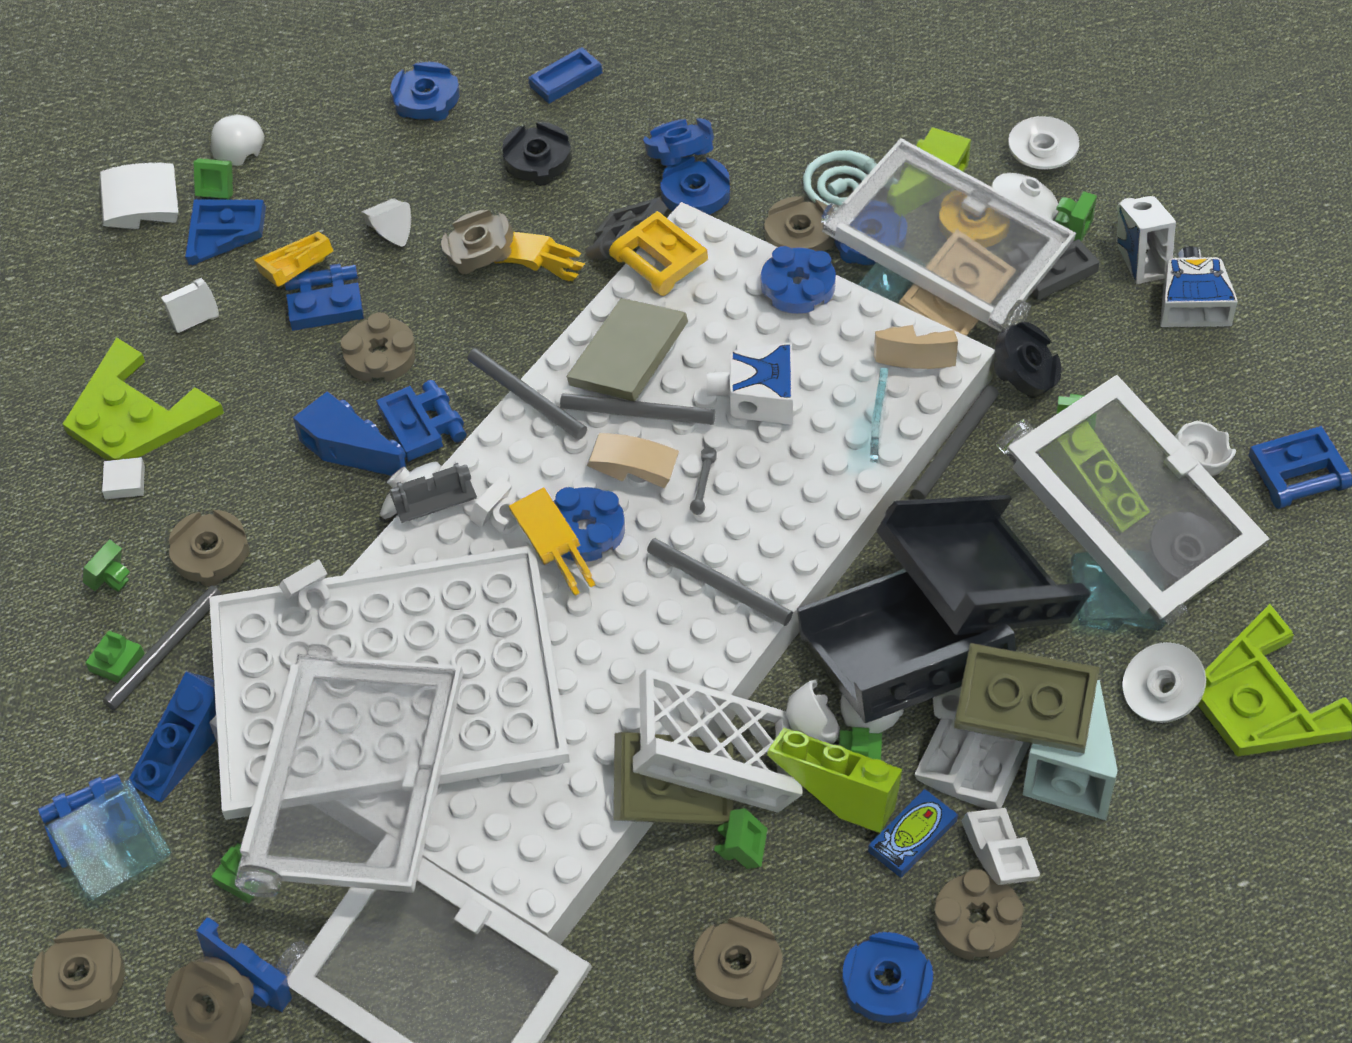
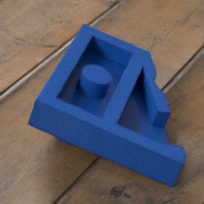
M194 200L185 256L188 264L195 265L261 238L266 212L264 201Z
M207 917L196 930L204 957L221 959L233 966L241 976L247 977L254 988L251 1002L263 1008L269 1005L282 1012L292 999L287 977L271 964L262 960L242 942H240L236 949L225 944L218 935L217 927L219 924Z

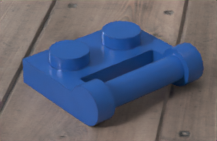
M1322 426L1257 444L1250 448L1248 456L1270 491L1271 501L1277 509L1290 506L1293 500L1335 488L1341 491L1352 487L1351 472ZM1327 468L1330 473L1289 486L1284 482L1285 479Z

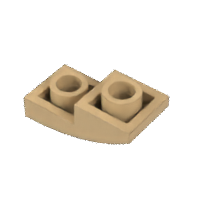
M913 325L875 331L874 358L878 363L913 369L956 366L958 339L954 330L932 332L921 336H916Z
M599 433L587 466L620 481H624L627 474L630 473L665 488L671 478L679 451L638 437Z

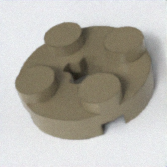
M800 196L783 199L770 208L769 216L765 220L764 235L766 242L776 247L787 246L790 248L826 251L833 247L835 239L822 231L826 225L831 223L835 215L829 206L816 199L815 204L804 202V197ZM794 225L807 228L805 230H795Z
M478 210L456 220L452 224L455 230L450 233L449 237L445 232L441 240V247L448 262L457 267L459 273L468 274L476 268L486 266L494 261L500 262L507 259L511 254L510 245L513 241V230L504 214L499 212V216L492 215L490 210Z
M378 312L370 315L368 320H364L352 327L342 337L340 342L347 370L354 377L362 381L372 382V378L384 377L385 382L397 379L405 374L415 361L416 346L413 332L405 323L389 318L385 313ZM385 346L386 348L384 352L377 350L372 353L375 347Z
M213 510L214 515L207 514L201 516L200 512L190 514L182 519L171 531L169 537V556L175 570L184 578L201 582L204 586H215L223 578L234 573L249 555L250 548L242 523L238 518L226 511ZM216 541L213 549L208 551L202 550L201 544L204 542L210 545Z
M979 869L969 870L965 875L958 876L949 881L936 898L934 920L937 936L949 951L961 958L974 960V956H989L988 960L999 958L1012 949L1020 936L1024 907L1015 891L1008 884L997 885L986 872ZM970 910H984L987 912L986 918L989 921L984 923L978 920L974 924L969 921Z
M735 917L729 918L728 923L720 924L717 927L714 924L701 934L694 949L693 962L698 987L711 999L726 1006H743L745 1008L759 1006L764 998L775 990L782 976L783 956L778 943L775 941V936L767 926L754 919ZM739 953L746 955L745 961L748 966L745 969H731V964L726 962L728 957L735 959Z
M85 928L70 930L53 939L55 944L46 953L43 950L41 951L34 963L32 981L35 991L50 1013L68 1018H80L94 1014L99 1010H107L115 1004L118 997L117 993L124 981L125 964L119 949L111 940L105 938L104 934L97 930ZM83 964L85 969L89 971L82 980L74 981L73 978H68L69 974L76 972L78 965Z
M201 957L180 968L172 975L165 992V1006L167 1013L173 1011L174 1019L178 1024L173 1028L185 1043H232L239 1039L248 1027L252 1012L251 999L254 995V988L251 981L247 977L241 976L229 963L218 958ZM208 995L211 997L215 1010L210 1013L206 1011L207 1003L202 1000V996Z

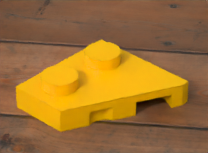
M318 231L254 261L259 273L279 287L310 266L322 262L327 255L333 252V248L329 238Z

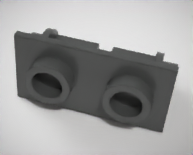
M456 463L453 467L432 473V478L426 479L423 476L405 483L398 482L397 487L390 489L389 493L401 523L477 499L470 481L471 474L467 464L459 466Z

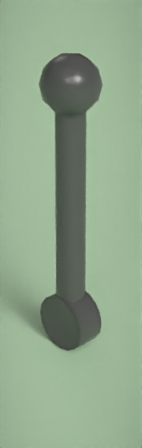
M706 447L701 451L702 471L696 498L690 504L691 512L696 515L702 514L705 510L703 498L710 466L717 459V451L712 447Z

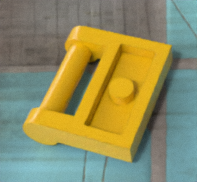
M658 211L614 241L609 249L611 257L618 262L624 261L649 281L652 289L661 296L667 295L673 289L676 282L708 260V250ZM638 246L641 247L666 268L660 272L633 251V249Z

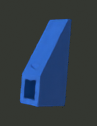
M328 391L293 417L299 441L323 461L393 476L402 467L406 468V453L398 442L387 440L380 434V431L372 421L361 419L355 414V411L347 401L343 399L339 401Z
M185 672L127 783L158 802H163L214 743L216 738L209 723L216 716L215 685L213 679Z

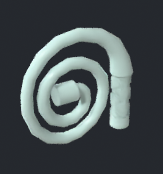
M850 150L833 151L819 156L808 165L803 175L804 191L812 202L815 203V199L822 201L830 207L834 214H838L842 208L839 206H843V202L848 197L840 198L837 195L846 191L847 186H850L854 191L859 184L853 179L839 178L827 186V191L825 182L829 177L837 174L852 175L863 181L877 163H874V159L864 154ZM833 161H847L858 166L861 170L849 166H838L824 171L818 179L817 190L820 196L827 202L823 201L811 187V177L814 171L822 164ZM892 178L883 189L888 193L893 185L897 186L899 183Z

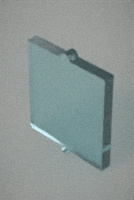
M880 368L872 418L870 462L878 463L886 414L889 368Z

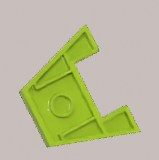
M116 338L63 422V427L68 435L107 461L139 458L224 414L222 404L194 387L168 411L123 382L145 363V359L141 352Z
M1271 604L1205 669L1206 687L1198 703L1199 708L1237 757L1352 739V704L1347 698L1343 697L1310 714L1266 659L1265 655L1290 644L1294 636L1292 630Z

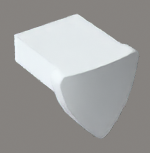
M392 198L362 211L366 225L374 228L378 234L388 241L399 246H405L411 228V210L407 202H401Z
M202 278L194 280L192 284L161 297L173 328L177 333L208 319L213 320L219 317L214 296Z

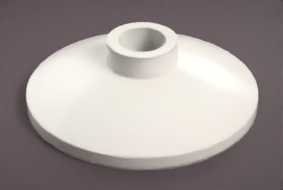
M1037 116L1019 122L1010 132L1008 145L1011 154L1022 164L1036 169H1055L1068 164L1075 158L1079 149V137L1068 123L1053 117Z
M1004 173L996 177L992 183V188L1051 220L1058 213L1056 210L1058 202L1053 193L1033 177L1019 173Z
M431 462L417 467L410 472L405 467H402L387 483L392 488H395L398 482L405 483L423 476L429 479L433 477L432 473L440 471L441 465L438 462ZM388 493L380 511L383 519L390 518L397 513L390 493Z
M1169 642L1154 644L1140 651L1127 666L1123 677V693L1130 708L1140 717L1157 723L1172 722L1189 714L1200 702L1206 687L1205 669L1197 655L1183 645ZM1169 682L1175 683L1172 690L1167 693L1162 692L1165 684Z

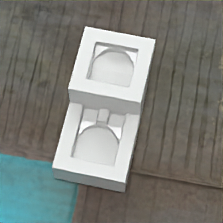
M1006 808L973 811L965 814L961 821L968 839L984 869L997 885L1038 880L1040 873L1026 837H1016Z

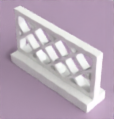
M645 669L639 674L641 750L633 756V772L778 813L802 796V785L777 763L775 764L778 767V773L769 771L760 759L774 740L771 739L758 720L761 718L774 722L777 737L783 727L790 729L786 711ZM654 687L663 689L673 702L666 709L654 695ZM689 697L698 699L709 715L701 719L686 699ZM676 707L692 726L685 733L669 714ZM724 708L734 710L745 725L737 730L722 710ZM711 718L715 720L728 737L721 744L705 724ZM660 721L674 739L673 742L655 738V722ZM747 728L763 747L757 754L741 735ZM696 731L711 752L707 753L697 750L688 739V736ZM732 742L747 762L742 763L733 760L724 747Z

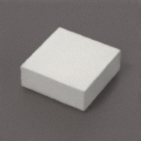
M142 457L104 461L102 492L105 500L144 496L145 464Z

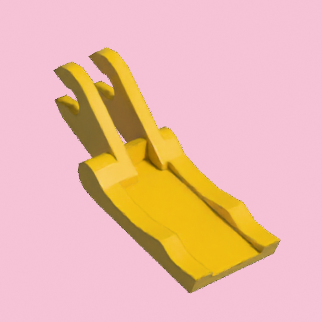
M513 232L510 256L500 262L494 261L496 264L506 262L521 264L534 271L542 266L566 281H574L578 274L567 272L563 268L577 271L581 270L585 263L573 261L569 258L579 257L581 253L577 250L557 244L549 236Z
M544 487L509 505V510L530 540L542 563L546 565L554 560L568 587L575 596L580 594V591L576 586L577 583L562 559V555L570 552L588 586L596 585L591 578L592 574L577 550V547L580 546L578 538Z

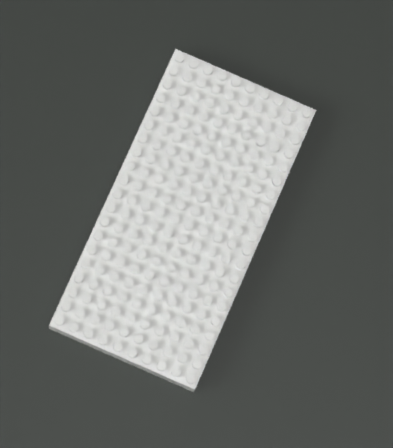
M683 202L677 206L667 219L708 250V260L676 282L673 289L665 296L655 292L649 281L625 264L521 380L558 407H560L562 393L622 399L569 386L566 376L620 298L686 312L688 318L687 325L636 401L715 409L714 425L563 409L587 427L585 436L578 440L510 391L440 468L441 471L453 467L456 463L459 466L467 464L471 474L470 481L477 499L401 523L397 515L344 573V575L532 545L515 517L508 511H500L501 516L509 521L504 531L496 529L491 524L490 519L482 528L469 519L475 502L499 476H502L513 485L508 498H513L516 501L543 487L553 501L555 500L556 493L565 487H572L574 489L581 487L597 488L611 491L619 498V504L624 511L625 534L622 542L616 549L613 550L612 546L609 550L602 552V558L585 562L596 585L589 587L575 561L562 557L580 591V594L575 596L568 587L555 561L553 560L544 565L536 552L570 763L438 784L422 857L560 945L654 823L613 821L614 733H640L639 674L648 669L748 700L800 632L797 608L826 598L875 534L885 517L888 507L894 501H900L978 399L985 387L993 379L995 349L956 331L955 334L958 339L956 366L913 369L876 362L874 358L875 331L913 325L916 336H921L932 332L950 331L952 329L836 275L834 295L825 305L824 301H822L820 304L814 305V311L802 314L787 313L777 309L772 305V300L762 293L761 271L765 262L772 257L773 250L778 247ZM641 247L636 252L660 272L666 268ZM795 277L793 278V283L800 284L801 280L805 278ZM792 342L793 424L734 418L731 416L730 396H707V373H730V353L732 351ZM599 433L638 437L678 450L676 463L666 487L662 488L630 473L627 474L624 481H620L588 467L587 464ZM706 447H712L717 451V459L710 466L703 498L705 510L702 514L696 515L691 512L690 504L696 498L702 471L701 451ZM589 519L577 522L579 529H586L588 524H595V522ZM653 538H656L793 611L790 622L784 626L648 553L649 543ZM654 687V695L666 709L673 702L663 689ZM691 697L686 699L701 719L709 715L698 699ZM677 707L669 712L684 733L692 727ZM728 708L722 710L730 721L736 716L734 710ZM215 716L209 723L218 743L217 719ZM713 718L705 723L716 738H719L723 733ZM659 720L655 722V734L670 735ZM696 731L689 735L693 737H699ZM402 790L312 806L379 848L387 835L402 844L413 793H407Z

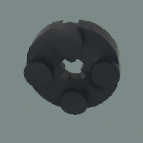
M545 122L536 123V128L525 130V125L515 128L503 141L505 170L519 179L533 181L539 186L550 184L553 178L563 173L571 163L572 150L568 135L562 128ZM539 150H543V152L540 153V154H532V153H531V152H538Z
M1020 322L1017 325H1011L997 336L995 342L997 361L994 363V370L997 376L1003 381H1009L1017 390L1026 394L1029 398L1036 399L1059 383L1062 373L1061 361L1058 353L1052 357L1051 351L1047 347V345L1052 343L1049 337L1040 328L1031 323Z

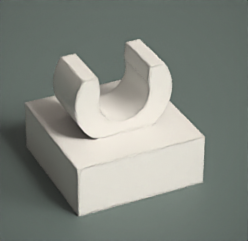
M499 476L475 502L469 519L480 528L490 519L491 524L496 529L504 531L509 521L501 516L500 511L505 510L511 513L509 505L517 502L513 498H508L513 485L502 476Z
M320 560L285 578L279 585L287 600L297 595L298 606L304 612L312 608L306 599L307 592L317 591L323 601L330 598L328 587L319 582L327 575Z

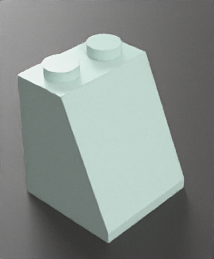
M1100 680L1097 681L1085 753L1032 744L1023 795L1106 820L1118 770Z

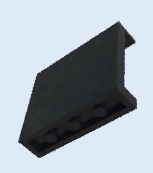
M1010 495L894 501L886 510L885 517L876 530L956 635L986 632L1004 624H1007L1011 629L1071 623L1091 595L1082 582L1056 585L1005 523L1001 515L1012 500Z
M905 569L797 608L801 641L865 724L962 687L970 643L1016 652L1015 633L1007 624L986 632L956 635Z

